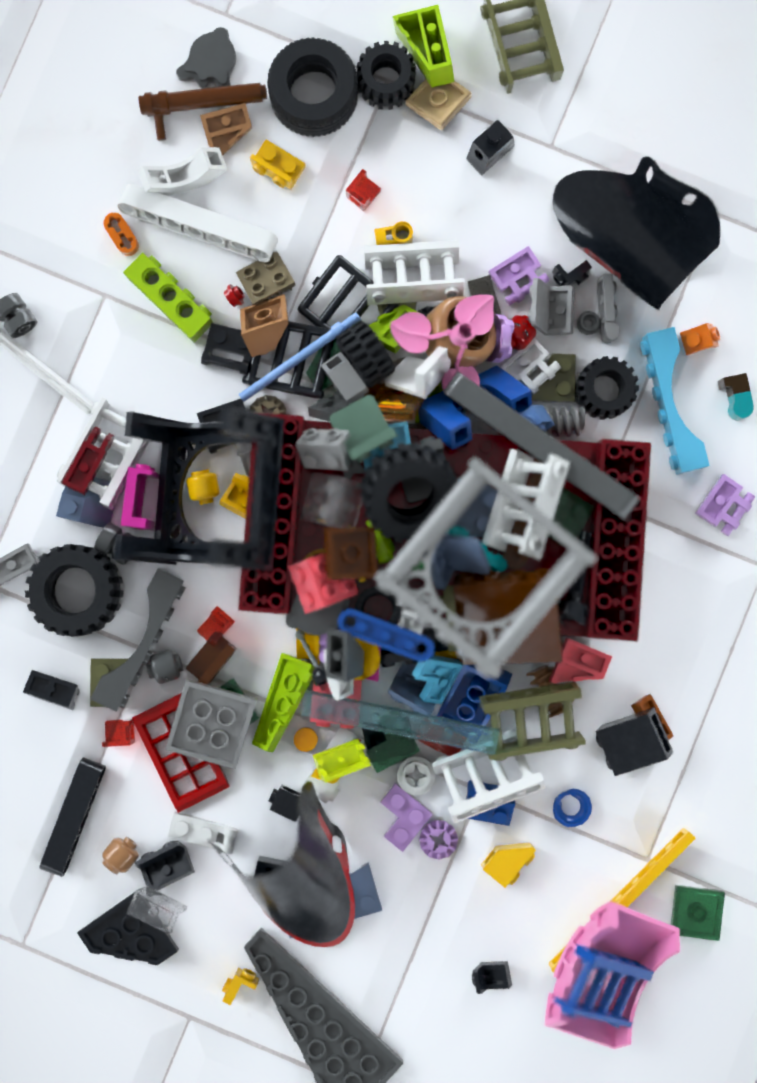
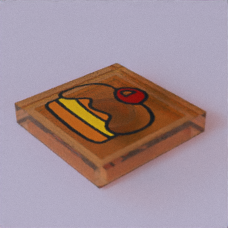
M385 383L382 384L374 398L385 419L411 421L414 420L425 400L424 398L387 387Z

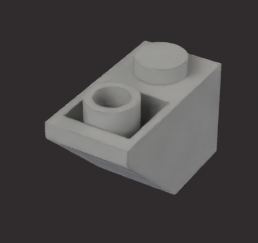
M341 352L321 364L333 386L348 404L360 400L369 391Z

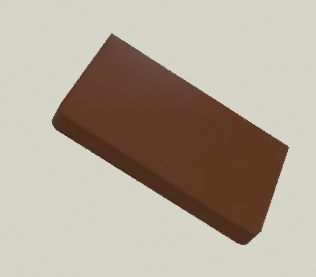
M214 632L186 669L199 679L197 682L209 685L238 648L218 632Z

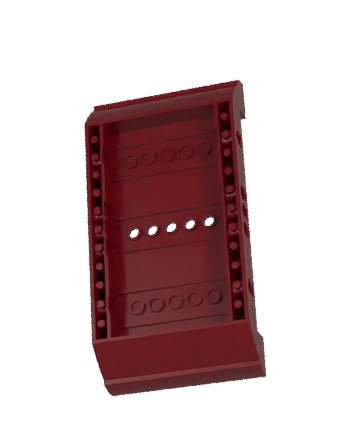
M262 413L285 419L272 571L241 568L238 611L289 615L298 592L291 578L288 566L303 561L314 550L325 549L324 529L367 527L366 521L369 519L367 518L361 496V481L365 478V474L355 473L349 481H346L343 472L336 469L304 468L296 447L297 441L308 429H334L330 422L305 420L304 416ZM408 428L411 443L421 444L420 441L428 437H434L435 440L439 439L429 430ZM472 433L471 441L453 450L443 443L446 462H449L456 479L462 478L468 471V464L474 457L502 479L511 449L531 456L503 435ZM601 439L596 443L557 440L640 499L627 518L623 520L570 482L564 480L552 521L577 541L581 531L594 533L591 553L597 559L591 566H588L581 603L590 607L587 624L584 626L575 620L560 624L561 635L638 642L652 442ZM252 443L244 542H249L257 443ZM361 461L360 464L364 468V462ZM401 481L392 487L387 497L388 503L401 509L417 507L427 500L409 503ZM548 532L540 559L529 556L523 567L519 569L507 567L505 571L499 573L549 569L551 571L568 551L566 550L567 547ZM391 536L390 538L394 545L392 555L395 558L408 543V540H403V543L395 542L393 536ZM475 537L482 542L483 538ZM491 547L487 549L493 555H503V551ZM394 559L380 564L379 560H377V573L382 569H386ZM454 570L447 586L453 585L454 589L456 576L465 572ZM420 576L412 577L407 582V586L412 590H421L426 585L425 579ZM366 578L363 582H359V579H354L358 588V594L350 597L348 609H355L358 597L366 589L376 586L379 581L375 578ZM432 580L433 588L438 598L443 596V589L436 588ZM569 587L558 600H567ZM374 595L366 601L364 613L388 621L392 616L393 606L387 597ZM437 608V609H431V610L434 611L435 613H437L438 608ZM442 612V618H445V612Z

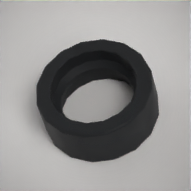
M374 586L366 589L358 597L355 609L364 612V605L370 597L374 595L387 597L393 606L392 616L387 622L395 625L399 623L402 607L396 602L398 597L392 592L387 595L380 588Z

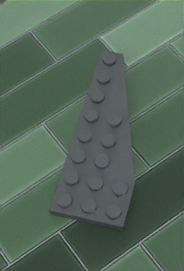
M262 927L244 945L249 959L257 973L261 976L268 994L274 1000L281 1018L294 1042L300 1048L303 1058L312 1070L317 1083H386L404 1064L403 1059Z

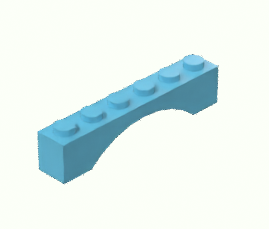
M675 327L647 333L642 338L640 347L642 354L647 357L646 372L653 381L652 396L654 401H658L660 410H658L657 415L660 424L664 425L665 433L663 434L665 446L670 449V467L672 470H675L676 475L706 468L710 465L704 442L686 427L677 412L673 400L672 373L680 352Z

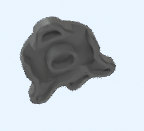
M217 27L212 32L199 36L193 42L186 62L176 69L178 79L182 81L193 79L202 89L207 88L210 82H214L217 87L231 86L230 75L235 68L236 52L229 39L228 30L224 27Z
M297 595L289 615L285 617V622L288 627L300 629L307 634H325L328 628L335 629L339 627L338 617L344 610L348 609L350 598L305 614L299 595ZM348 617L347 624L350 626L355 625V618Z

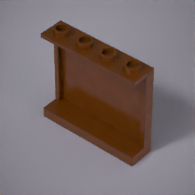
M539 569L534 572L514 570L510 573L490 571L489 574L465 572L457 575L454 583L457 616L479 623L501 620L521 607L549 574L550 570ZM558 600L504 664L562 662L563 641H561ZM462 626L460 632L464 631L467 636L466 639L469 641L471 630L467 626ZM500 627L492 629L495 634V641L500 637L497 634L503 631ZM478 629L475 633V642L479 647L483 648L489 642L488 633L484 629ZM463 659V665H477L471 659L468 662Z

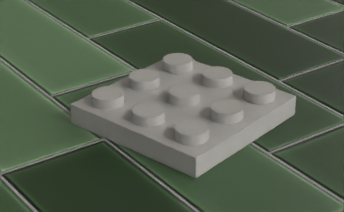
M186 678L165 750L236 769L257 698Z

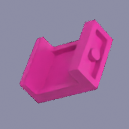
M136 464V468L128 467L121 526L154 531L155 521L141 518L147 478L159 479L160 475L150 465Z

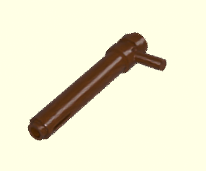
M261 82L176 92L162 90L158 91L157 94L144 92V95H139L138 100L141 115L154 117L157 141H165L164 115H171V112L233 106L242 103H260L268 99L266 84L261 85Z

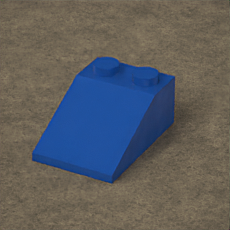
M463 665L434 720L477 742L491 718L488 713L485 714L483 712L479 696L506 692L513 674L503 668L496 679L492 676L487 679L476 670L477 665Z

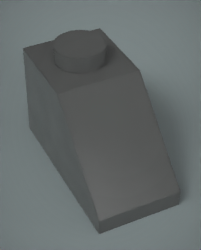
M328 628L326 677L348 682L364 675V650L350 632Z

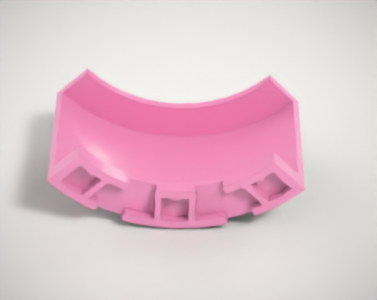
M609 901L589 915L590 920L585 926L580 925L567 943L553 975L557 980L553 993L549 992L545 1026L615 1050L631 1045L635 1011L648 981L640 979L639 982L636 981L622 1016L632 1022L631 1028L622 1025L616 1028L604 1021L578 1015L575 1018L565 1015L561 1012L562 1007L553 1000L555 996L569 999L583 966L581 963L583 959L574 954L577 945L581 944L636 960L655 972L666 960L680 953L679 928ZM598 968L592 970L579 1002L584 1003ZM612 971L611 974H607L594 1006H599L613 974ZM627 976L625 978L622 977L609 1007L610 1010H613Z

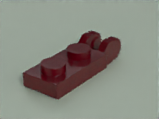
M96 426L91 431L87 440L83 442L62 481L63 486L84 496L108 454L107 451L110 449L115 435L109 433L105 436L100 448L94 446L101 433V428Z

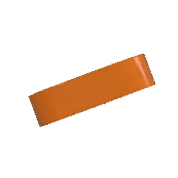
M116 212L106 215L103 220L104 228L118 250L125 256L134 255L139 249V243L124 218ZM113 220L119 222L118 226L121 231L118 233L114 227H111ZM124 236L131 242L132 247L129 249L123 247L124 242L121 238Z

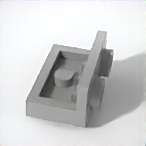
M338 429L306 430L296 443L304 468L348 470L351 466V461L345 442L350 437L349 431Z

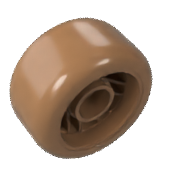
M454 296L447 298L431 310L426 316L431 324L429 335L441 333L448 329L451 330L459 323L454 317L455 308L460 301L467 297ZM494 321L491 329L486 334L474 335L466 343L467 348L464 350L461 358L460 367L473 366L476 368L492 354L497 341ZM449 336L433 340L428 339L429 346L425 351L428 357L439 346L448 348V358L451 360L449 369H455L454 364L461 347L453 344Z

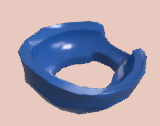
M570 789L562 792L555 798L553 803L554 818L566 827L583 825L589 819L592 812L590 797L579 789ZM567 795H572L580 803L578 813L572 816L565 814L562 810L561 799Z

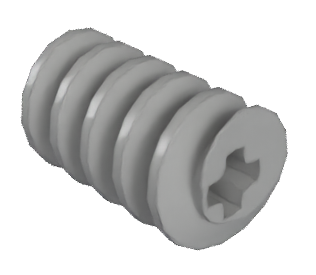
M573 406L570 408L569 413L566 407H561L560 412H558L557 407H552L550 413L548 408L544 407L555 423V426L546 431L547 434L551 436L552 431L555 430L557 436L560 437L562 430H565L567 437H570L571 431L575 430L576 436H580L581 430L585 426L584 406L580 407L579 412Z

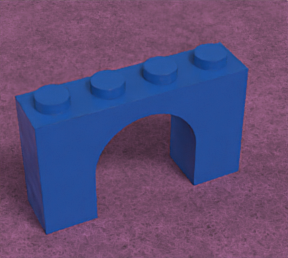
M498 365L478 374L480 387L517 413L521 414L532 406L531 390ZM443 391L417 403L420 423L437 438H441L442 442L451 450L472 440L471 420L460 412L463 407L447 397Z

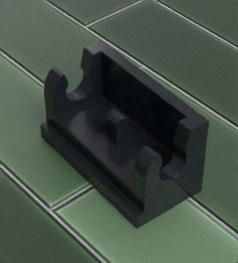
M31 670L23 693L73 711L75 707L74 699L76 695H79L80 689H78L77 684Z

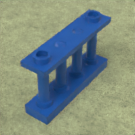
M578 944L574 954L583 959L581 962L583 966L569 999L555 996L553 1001L561 1006V1012L569 1017L575 1018L578 1015L607 1022L616 1028H619L620 1025L631 1028L632 1022L622 1016L636 981L639 982L640 979L651 981L654 972L636 960ZM598 968L584 1003L579 1002L592 970ZM612 971L613 974L599 1006H594L607 974H611ZM627 976L613 1010H610L609 1007L622 977L625 978Z

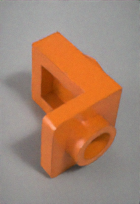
M705 323L680 332L686 355L719 347L720 333L713 324Z

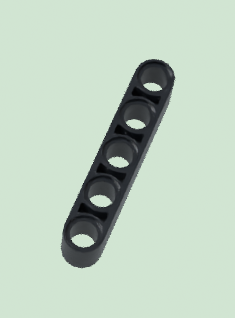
M84 757L80 760L39 869L60 877L65 875L104 776L106 765Z

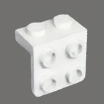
M439 346L427 360L413 356L405 357L395 368V372L385 378V386L425 399L441 382L444 373L448 372L451 360L448 358V348Z

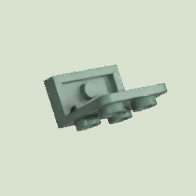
M372 395L361 398L329 417V421L334 429L349 431L350 437L345 442V446L351 461L356 458L358 462L372 456L370 451L378 446L380 450L394 444L392 439L397 436L393 427H389Z

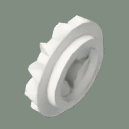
M414 756L406 758L399 765L397 780L400 787L406 793L421 795L432 788L435 782V771L432 764L426 758ZM415 765H417L419 773L427 775L419 777L417 785H415L412 777L405 776L414 772Z

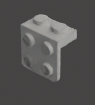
M534 278L533 285L529 289V295L532 300V306L528 312L529 323L545 336L573 335L575 287L573 285L549 287L540 278Z

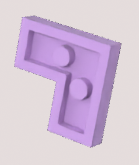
M396 782L380 801L381 804L398 817L384 834V837L403 852L433 813L413 796L406 793Z

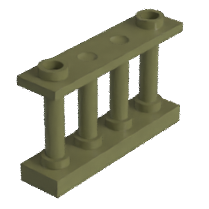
M484 0L483 5H480L481 16L483 20H487L501 71L499 72V81L501 86H505L506 93L512 92L513 81L542 73L550 74L552 82L561 80L564 67L545 0H509L492 5L491 0ZM526 6L531 8L533 13L531 19L498 27L495 14ZM532 28L538 31V41L504 49L502 36ZM535 51L544 53V63L510 71L507 59Z
M572 681L479 696L483 712L485 714L488 713L491 717L493 745L484 746L489 760L503 761L507 757L562 748L576 749L581 745H586L585 738L579 731L575 732L572 702L575 699L582 698L581 688L577 683ZM561 702L563 705L565 733L551 736L548 706L551 703ZM537 706L539 708L541 737L527 739L524 710L526 707ZM513 710L515 712L517 741L503 743L500 714L502 711Z

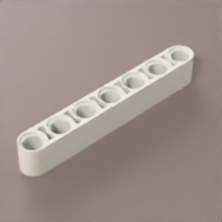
M134 184L126 185L117 203V208L127 216L261 262L270 261L278 243V237L271 231L158 192H145L143 187Z

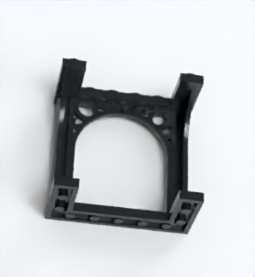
M222 406L221 422L184 423L138 412H126L124 436L162 443L154 538L116 535L114 559L177 565V562L272 571L285 419L232 406ZM257 443L249 542L211 538V542L200 539L188 526L183 511V486L191 464L203 450L213 445Z

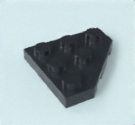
M139 889L77 932L88 951L92 954L112 955L114 958L144 961L151 965L158 966L179 950Z

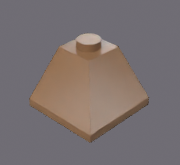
M285 294L240 309L241 335L251 357L266 355L270 351L275 350L289 323Z

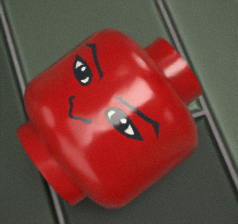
M516 315L510 319L514 322L511 346L512 350L519 351L527 347L532 339L536 337L537 332L529 323L528 316Z

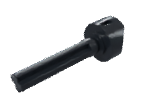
M581 531L578 542L591 552L594 533ZM588 565L569 586L567 600H558L560 624L573 620L584 626L587 624L590 607L581 603Z

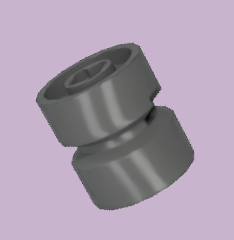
M11 293L0 299V321L4 322V328L12 338L21 337L35 328L38 321L32 312L26 309V303L18 293Z
M109 522L97 537L94 549L105 555L112 554L113 560L126 565L128 563L127 560L114 559L116 535H134L128 532L123 534L122 528Z

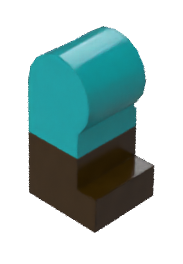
M747 373L724 377L717 381L719 391L726 389L730 404L728 407L729 416L736 421L749 417L753 413L754 404Z

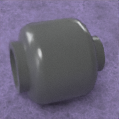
M172 650L151 655L150 664L146 665L149 678H155L159 684L178 679L180 672L184 671L179 653L175 654Z

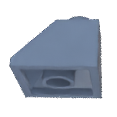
M96 477L93 482L103 487L105 485L108 486L110 483L109 480ZM65 487L61 494L56 516L104 528L111 522L114 508L111 511L103 507L100 503L101 498H99V495L90 490L84 496Z

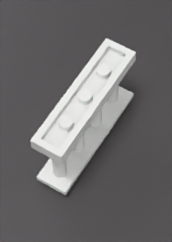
M459 240L364 246L365 270H373L374 283L367 285L368 305L441 301L454 296H464V279H455L453 266L454 264H459ZM444 265L445 280L431 281L430 266ZM420 267L421 281L407 282L406 268ZM396 268L398 283L383 284L382 269Z
M104 397L93 405L90 420L65 465L62 464L57 471L56 477L58 478L56 481L61 486H63L62 481L83 442L87 440L95 426L99 427L103 418L125 428L126 418L108 410L110 404ZM100 433L97 441L102 443L106 435ZM134 438L131 444L128 443L126 445L114 439L110 448L122 453L123 459L120 465H113L104 460L100 469L111 474L112 480L108 486L105 485L104 487L92 482L88 489L99 495V498H101L100 503L103 507L111 511L113 510L126 486L128 467H136L149 441Z
M511 449L502 479L522 496L536 498L534 506L552 520L570 462L550 454L547 464L533 462V457L521 451ZM530 472L543 474L539 488L526 486ZM498 491L482 543L505 552L507 544L521 546V553L540 559L548 532L522 510H518L515 504ZM515 520L529 522L525 536L511 534Z
M516 729L508 730L503 734V743L517 741ZM493 740L451 756L443 755L432 763L436 775L444 774L454 803L448 809L454 823L545 789V782L541 772L536 774L531 772L525 755L515 756L522 777L520 780L512 782L508 780L501 761L490 760L500 785L497 789L486 790L475 760L487 756L484 746L493 745ZM466 764L477 792L475 797L468 800L463 799L452 769Z

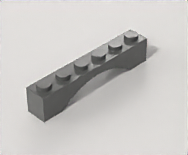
M160 568L157 569L147 588L149 619L141 643L125 663L115 670L102 675L90 700L115 712L118 711L119 707L124 709L130 695L126 694L130 685L136 686L141 676V673L138 672L141 664L146 665L153 653L149 650L153 642L158 643L164 631L160 629L163 621L169 622L175 610L171 607L175 598L180 600L186 587L182 586L184 580Z

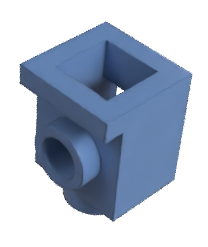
M532 405L520 414L545 432L555 426L543 405Z

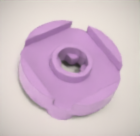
M494 314L493 321L496 327L497 341L494 351L486 361L500 363L504 359H509L512 355L511 336L514 331L513 320H508L505 315Z

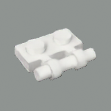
M534 337L525 349H520L500 368L519 382H523L531 390V394L534 395L539 391L538 388L548 379L552 380L556 376L555 373L561 369V366L557 361H554L549 366L545 363L551 355ZM539 368L542 372L531 380L528 376Z

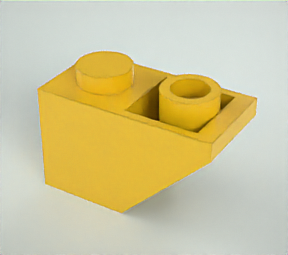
M529 842L497 845L481 863L482 870L506 888L508 884L513 885L517 881L521 868L524 865L528 866L533 861L536 849Z

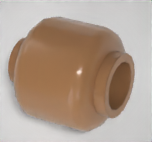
M127 836L124 839L114 838L102 853L104 860L102 864L116 875L119 872L126 873L139 857L138 851L135 849L137 844Z

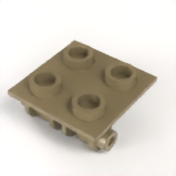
M278 251L273 252L269 262L256 261L236 271L252 305L268 300L269 297L271 299L274 294L280 296L278 292L283 294L289 290L292 291V287L296 286Z

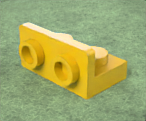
M265 139L256 155L252 154L250 157L252 169L261 176L266 174L272 178V181L281 188L287 187L292 190L306 168V163Z

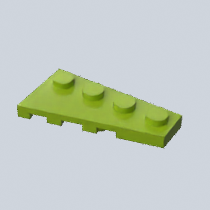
M281 653L252 745L266 752L273 753L312 681L313 664L289 654Z

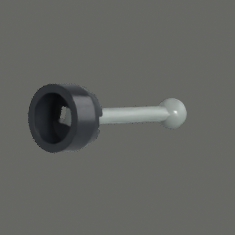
M302 630L296 631L295 637L301 641L314 666L312 672L313 682L316 687L327 683L325 666L318 665L304 638L305 633Z

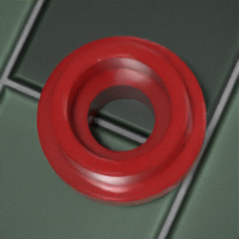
M229 284L224 291L226 299L233 307L243 305V298L245 297L243 291L238 285L234 287L232 284Z

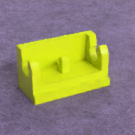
M354 739L312 755L319 778L326 783L371 766L369 758L364 754V745L358 739Z

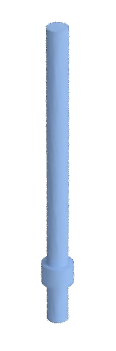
M356 312L340 323L338 321L331 326L332 329L239 393L242 401L245 402L330 343L339 334L361 320L360 316Z

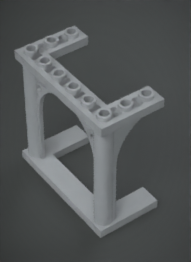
M474 457L468 464V471L386 569L380 570L374 578L379 581L376 586L388 595L392 592L398 597L396 602L403 609L408 611L411 608L417 613L416 619L426 628L431 625L438 631L436 636L447 645L450 642L458 648L456 653L467 662L470 659L477 664L476 670L487 679L490 676L496 679L502 672V665L582 570L587 565L591 566L597 557ZM488 484L492 485L566 546L568 551L518 610L501 620L479 623L458 617L442 604L433 588L431 561L439 541ZM420 561L424 563L425 570L423 572L420 570L412 571L414 566L418 568ZM420 576L425 579L426 585L421 590H412L407 586L408 580L412 577ZM428 593L432 599L430 603H425L426 599L417 598L416 596ZM437 608H438L437 613H435L434 611L431 610V609H437ZM442 612H447L449 617L443 619L441 617ZM451 621H453V627L449 625ZM462 626H467L471 630L469 641L466 639V633L464 631L460 632ZM500 627L503 631L497 634L500 637L495 641V634L492 629ZM478 629L486 630L489 636V642L483 648L479 647L475 642V633Z

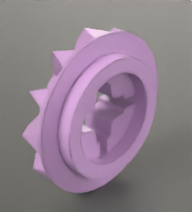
M435 820L423 827L419 842L422 851L429 858L440 860L449 857L456 850L458 837L451 824L446 821ZM444 831L443 840L447 845L439 844L434 849L435 841L431 836L438 837Z

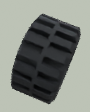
M384 40V44L380 45L379 41L375 42L373 48L368 46L365 49V54L361 53L359 62H357L358 91L362 93L364 101L369 99L370 106L374 107L376 104L380 110H383L384 106H387L388 110H392L393 105H397V107L402 106L403 100L406 101L410 94L413 93L416 65L413 62L412 54H407V48L404 46L399 48V43L394 42L391 45L389 41ZM390 68L399 74V78L392 83L384 84L375 80L373 74L379 69Z
M362 320L336 337L341 353L347 358L367 387H373L395 372L394 363L386 348L372 328Z
M603 356L601 359L593 360L579 374V378L575 383V396H578L576 402L578 406H584L585 413H591L590 417H599V420L613 419L628 410L636 400V392L639 391V385H636L638 376H633L632 372L635 370L632 366L628 368L626 366L628 362L625 360L619 362V357L613 356L609 359L608 356ZM607 376L616 382L619 393L615 400L606 401L596 394L594 381L597 377Z

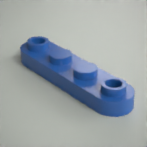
M346 609L338 617V626L341 631L350 632L353 637L413 660L424 662L429 660L434 653V643L429 637L356 609ZM350 616L356 620L353 626L347 624V618ZM418 644H425L427 650L419 652L417 650Z

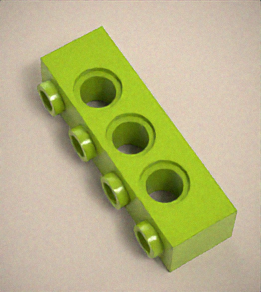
M142 252L123 274L195 343L213 323L210 318L212 313L203 304L199 307L193 301L195 297L188 289L184 288L181 290L176 285L179 281L169 271L165 274L160 269L162 265L155 257L151 255L148 258ZM152 276H159L156 284H148ZM169 292L176 293L172 301L165 300V296ZM184 309H193L191 316L187 318L182 317Z

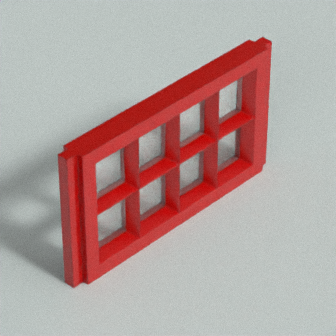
M182 693L132 717L134 725L178 813L230 787L221 765L165 750Z

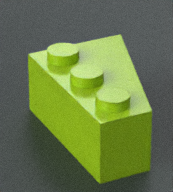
M439 4L392 16L397 37L403 46L407 48V52L412 54L413 61L430 86L436 87L455 82Z

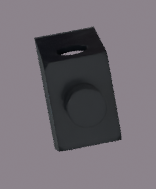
M497 120L472 142L466 160L482 176L514 148V136ZM479 153L482 154L483 159L479 157Z

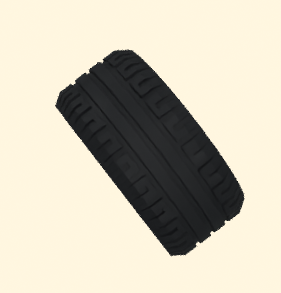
M307 37L306 39L302 38L294 41V43H289L284 49L280 50V53H277L269 68L267 87L271 106L278 120L292 132L300 133L302 136L306 135V137L326 136V134L336 132L337 129L344 126L353 115L358 101L357 72L352 59L346 54V51L342 47L337 46L336 43L327 41L324 38ZM319 72L330 77L335 83L333 94L325 101L317 104H308L296 99L291 93V87L300 76L306 73Z

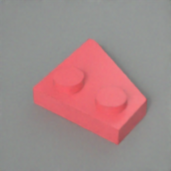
M565 638L562 662H556L549 682L559 683L604 679L612 656L570 638Z

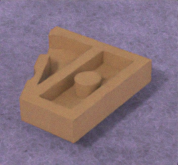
M246 103L200 115L209 147H219L222 156L252 129Z

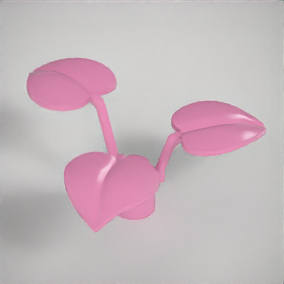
M474 295L460 301L454 311V317L459 323L451 330L448 329L441 333L429 335L431 324L426 316L418 312H409L391 322V333L402 349L414 354L425 352L428 349V339L433 340L449 336L451 342L461 348L454 364L455 369H449L443 375V390H445L457 372L480 386V379L476 369L473 366L460 367L459 364L464 350L467 348L466 343L474 335H484L491 329L494 320V296Z

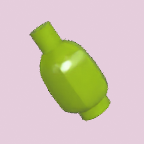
M370 520L366 521L367 527H373ZM375 530L377 560H379L380 564L394 559L392 555L394 545L391 538L387 539L381 535L380 530Z

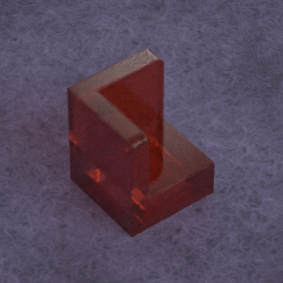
M362 169L346 188V198L365 212L381 192V188L368 179L367 171Z
M216 606L211 611L207 620L197 629V633L215 647L233 627L235 621L221 608Z
M133 719L105 721V741L102 742V747L129 746L135 743Z

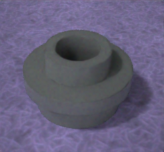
M585 311L580 314L576 324L582 334L592 335L599 330L601 321L596 313ZM590 320L592 327H586L584 321Z

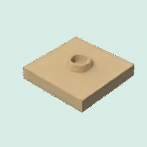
M425 79L405 102L407 107L442 131L472 98V92L456 81L431 87Z

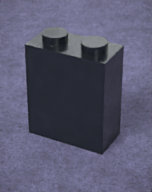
M654 707L603 724L595 731L596 741L603 748L606 755V764L613 771L614 776L666 761L674 753Z

